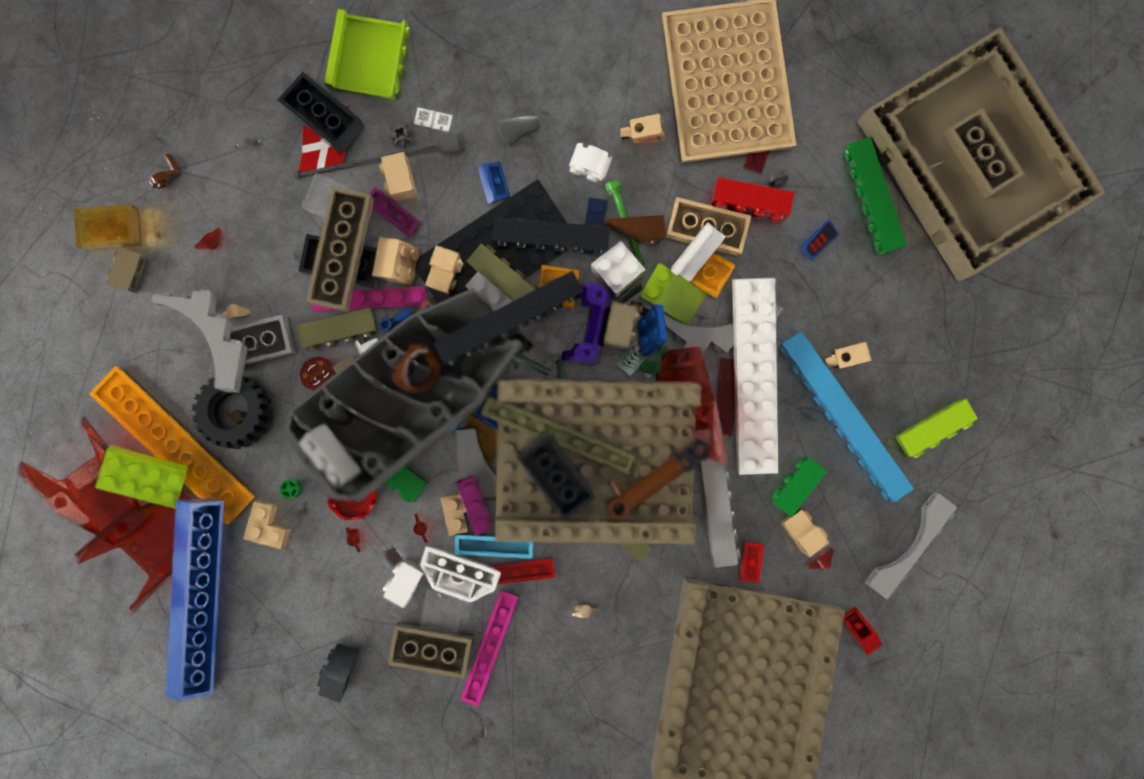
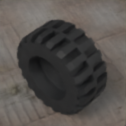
M243 376L240 393L217 390L214 388L215 378L208 380L209 385L203 384L200 388L202 392L200 395L196 394L194 398L197 400V403L192 405V410L195 411L196 415H193L192 418L193 422L198 424L195 428L198 432L202 433V437L205 440L220 447L241 449L242 446H251L253 441H259L261 439L259 435L267 432L268 429L265 426L267 423L270 424L272 420L269 417V413H272V407L269 406L271 400L265 394V389L259 386L257 382ZM230 395H242L248 406L246 418L238 427L225 429L218 420L219 406Z

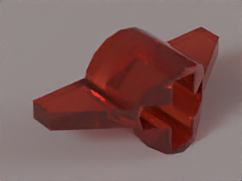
M218 227L213 232L207 233L194 247L196 249H216L221 233L220 228Z
M418 513L414 514L416 524L413 527V532L416 535H421L424 542L427 543L428 540L425 533L428 531V525L420 521Z
M346 527L347 544L355 546L357 552H361L359 547V530Z
M831 548L819 555L813 562L807 565L808 568L829 569L834 550Z

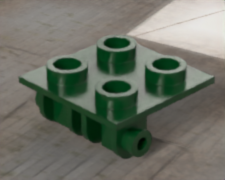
M665 342L659 348L656 361L645 360L640 365L642 372L651 375L650 379H653L660 373L662 364L659 361L660 358L665 356L668 347L665 345Z

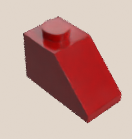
M856 607L844 614L843 624L866 656L882 646L878 634Z

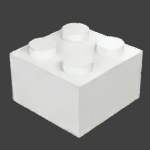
M622 241L591 264V271L615 299L645 276V268Z
M409 558L397 563L392 572L395 574L394 578L391 577L383 588L385 591L383 597L402 608L410 602L425 575L421 566Z

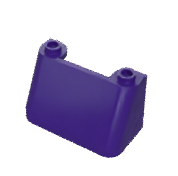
M590 282L580 284L583 292L579 293L582 300L581 306L590 308L584 341L581 344L574 343L572 349L563 351L561 360L586 366H595L600 362L612 306V297L603 286Z

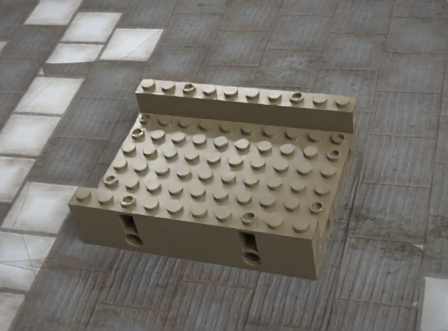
M1001 27L870 107L857 120L866 137H871L875 151L957 281L977 274L1106 194Z
M500 377L498 401L506 402L635 455V459L629 473L626 474L560 447L597 497L564 522L515 456L516 452L537 437L498 421L495 541L695 544L696 524L692 521L694 469L688 473H683L632 509L622 519L614 518L610 514L608 502L612 497L617 496L610 485L611 480L614 479L625 491L674 456L673 454L681 448L686 447L688 449L689 444L695 440L696 405H700L701 385L688 381ZM615 504L613 510L616 512L621 511L623 504Z
M684 577L650 766L653 779H816L845 611L835 604Z

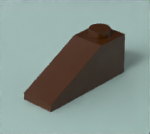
M664 215L610 218L603 223L604 226L610 227V230L641 243L649 242V245L660 244V241L666 238Z

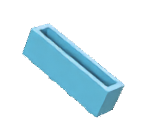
M460 533L455 535L454 554L532 559L534 542L495 541V535L479 534L476 536L475 534Z

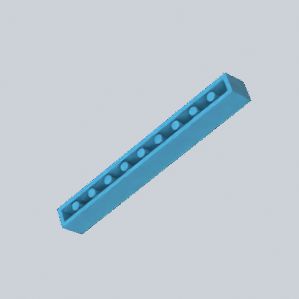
M802 331L779 345L782 356L786 360L789 359L793 364L791 366L792 370L796 375L800 374L804 381L802 383L808 391L811 390L813 392L815 402L818 406H823L827 419L830 422L833 421L837 426V433L848 441L847 447L853 454L856 453L860 458L858 460L859 464L864 469H868L872 482L880 486L882 496L887 501L896 502L912 491L914 488Z

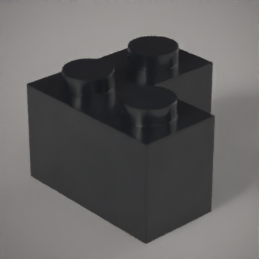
M337 643L334 650H330L327 657L328 663L322 666L319 673L320 678L317 686L320 688L318 695L339 703L341 702L348 686L349 677L357 662L358 650Z

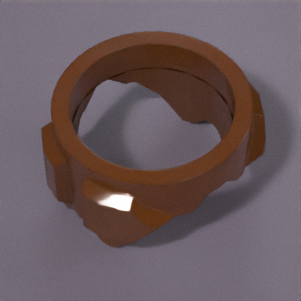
M412 343L408 351L405 352L402 361L397 365V369L392 376L394 382L398 386L403 387V390L413 394L429 390L436 384L440 376L441 364L435 351L429 350V347ZM422 353V356L431 368V377L423 383H409L407 379L408 364L412 358Z

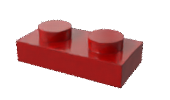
M744 541L740 581L759 583L764 544Z

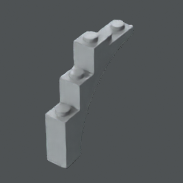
M200 289L199 292L192 291L191 297L187 295L172 297V294L163 292L160 295L153 294L152 303L186 315L204 334L214 357V388L224 392L240 393L247 347L241 344L242 341L230 339L232 322L227 319V316L215 314L218 298L211 291Z
M775 303L777 319L784 309ZM664 315L666 330L673 334L672 338L677 342L681 343L683 341L685 343L681 350L684 351L683 356L690 361L693 359L698 360L710 343L713 345L711 348L719 354L722 352L726 354L734 344L733 324L713 328H700L679 323Z
M477 427L457 428L459 477L464 476L465 478L470 475H479V487L482 497L485 498V501L496 500L497 472L491 467L484 456L478 439Z

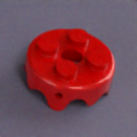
M375 489L363 500L355 502L328 497L327 504L329 509L340 519L360 520L369 515L374 509L377 502V491Z

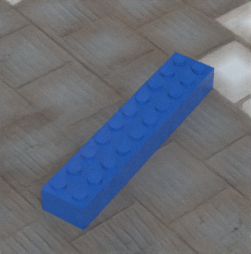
M212 498L176 500L166 696L177 701L213 694L224 501Z

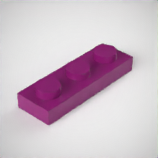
M374 187L370 192V195L374 198L372 209L410 237L421 222L378 188Z
M470 475L456 481V486L474 534L477 536L494 529L475 476Z

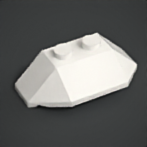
M426 546L420 564L433 590L468 602H472L495 591L501 574L500 571L482 562Z

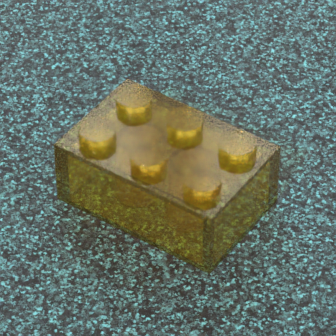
M128 204L73 209L76 248L90 251L142 246L140 210L136 206Z

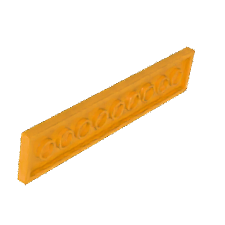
M115 366L89 393L156 458L189 466L184 484L199 499L212 498L224 501L223 521L227 525H230L256 498L247 487L119 366Z

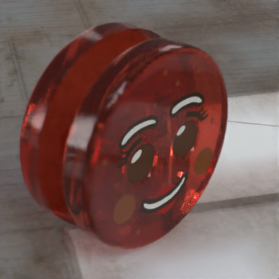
M312 357L306 360L300 369V380L303 386L314 392L336 374L333 369L334 363L323 357Z

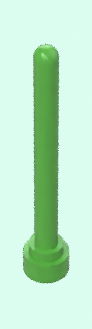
M617 179L606 183L607 192L613 195L620 218L628 217L620 195V188L622 187L620 180ZM628 237L634 257L644 267L645 263L637 241Z

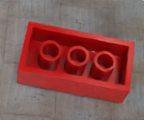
M718 177L713 185L710 206L751 215V218L757 220L767 218L772 223H781L791 214L795 192Z

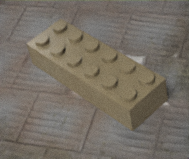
M332 186L307 294V303L349 312L374 203V198L370 194Z

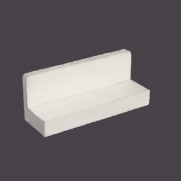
M707 222L671 267V271L690 282L725 239V235Z

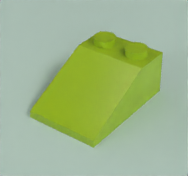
M658 263L638 299L652 307L655 304L663 305L664 314L679 323L689 326L707 294L679 274L677 276L669 268Z

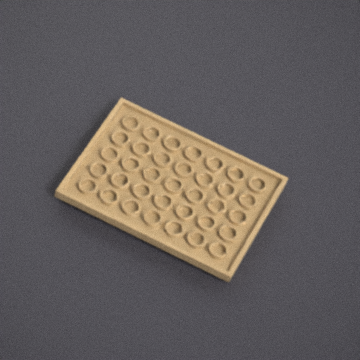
M752 0L662 13L682 163L795 148L797 145L776 0Z

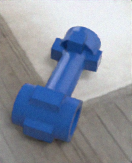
M404 307L401 309V314L389 320L387 318L381 319L380 329L389 333L394 328V325L414 314L412 309Z

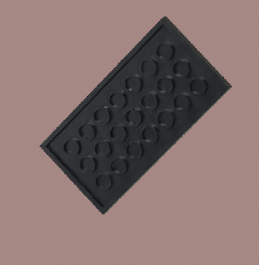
M539 179L436 245L459 253L462 262H464L461 272L457 273L455 280H457L455 290L450 291L449 295L428 288L437 303L469 290L465 286L477 271L466 261L481 243L485 247L487 244L496 251L494 255L499 259L505 258L511 264L509 267L514 272L519 270L525 275L524 279L540 270L542 265L549 264L570 250L565 249V252H556L554 248L535 250L533 246H527V249L515 248V245L509 244L507 247H498L496 243L492 242L494 217L567 223ZM436 246L419 256L416 263V271L425 284L432 267L430 261Z

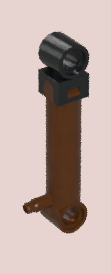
M701 439L693 440L689 444L688 449L686 447L681 448L673 454L674 456L625 491L614 479L611 480L610 485L617 496L612 497L608 502L610 514L617 519L626 517L632 509L673 480L697 467L698 463L695 460H707L711 454L710 446ZM699 445H703V453L700 455H696V447ZM622 503L623 509L616 512L613 510L615 504Z

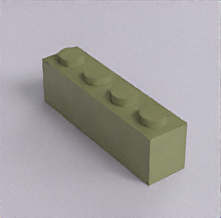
M481 243L466 261L512 301L539 288L533 282L527 283L524 280L525 275L519 270L514 272L509 267L511 264L505 258L499 259L494 255L496 251L488 244L485 247Z
M371 307L296 325L300 347L307 349V352L318 350V346L321 345L331 347L337 345L338 341L352 342L356 340L355 337L363 335V338L375 336V332H379L374 309Z

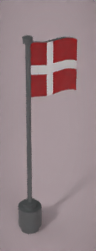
M303 125L302 157L299 171H295L294 176L295 179H299L300 176L380 160L381 157L401 152L408 154L436 147L438 151L442 150L443 154L460 151L461 148L465 147L462 132L457 133V131L441 134L439 139L436 140V144L343 163L346 148L339 155Z

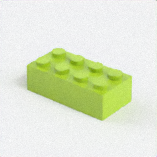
M110 445L106 451L95 488L176 509V500L179 499L189 466Z

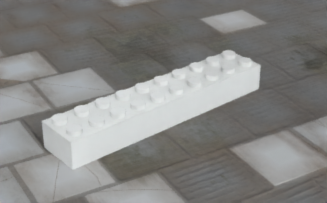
M775 278L732 279L736 471L739 475L778 473Z

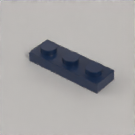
M589 197L585 225L604 226L608 200ZM584 251L583 254H580L599 257V255L592 254V251Z

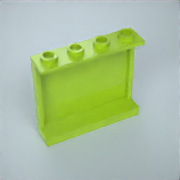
M338 9L324 82L326 87L332 90L395 100V96L400 91L399 76L403 74L402 58L406 57L407 52L405 41L410 36V28H408L406 21L403 20L401 24L349 15L346 10Z

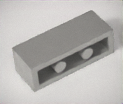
M325 424L307 433L299 443L335 490L353 481L361 472Z

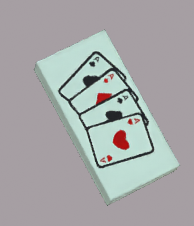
M639 337L615 364L629 377L647 357L641 355Z

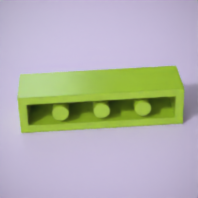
M960 399L895 436V439L906 457L913 456V458H917L924 453V449L928 447L932 449L941 444L940 440L945 437L950 439L957 435L956 431L963 428L965 430L973 426V421L978 418L967 399Z

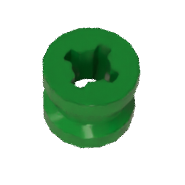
M296 479L285 480L280 486L281 495L287 499L298 497L302 492V485Z

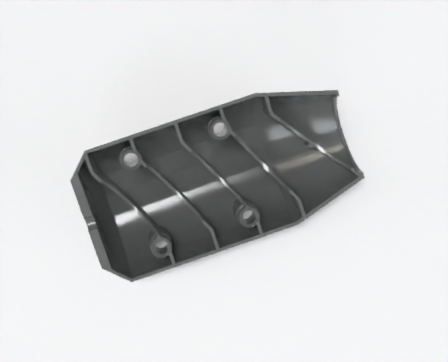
M474 288L409 316L290 410L285 438L302 462L309 468L310 473L329 498L361 501L477 409L522 346L518 340L516 341L511 335L501 339L499 335L493 338L494 343L485 348L483 345L476 347L477 352L467 357L465 354L459 356L460 361L450 366L448 363L442 364L440 360L441 372L439 379L432 388L425 392L413 394L403 390V387L398 386L394 382L392 376L397 369V365L402 361L405 352L408 351L412 343H420L429 347V350L435 351L432 345L433 342L491 313ZM422 353L412 358L408 364L407 379L409 383H423L431 377V368L422 356ZM324 424L361 470L353 481L338 490H335L329 484L325 476L299 444L307 433Z

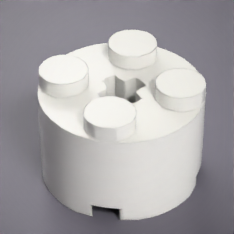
M577 143L569 164V172L578 176L583 174L587 176V180L595 183L598 180H604L613 157H607L609 153L597 147L588 145V148L582 147L583 143Z

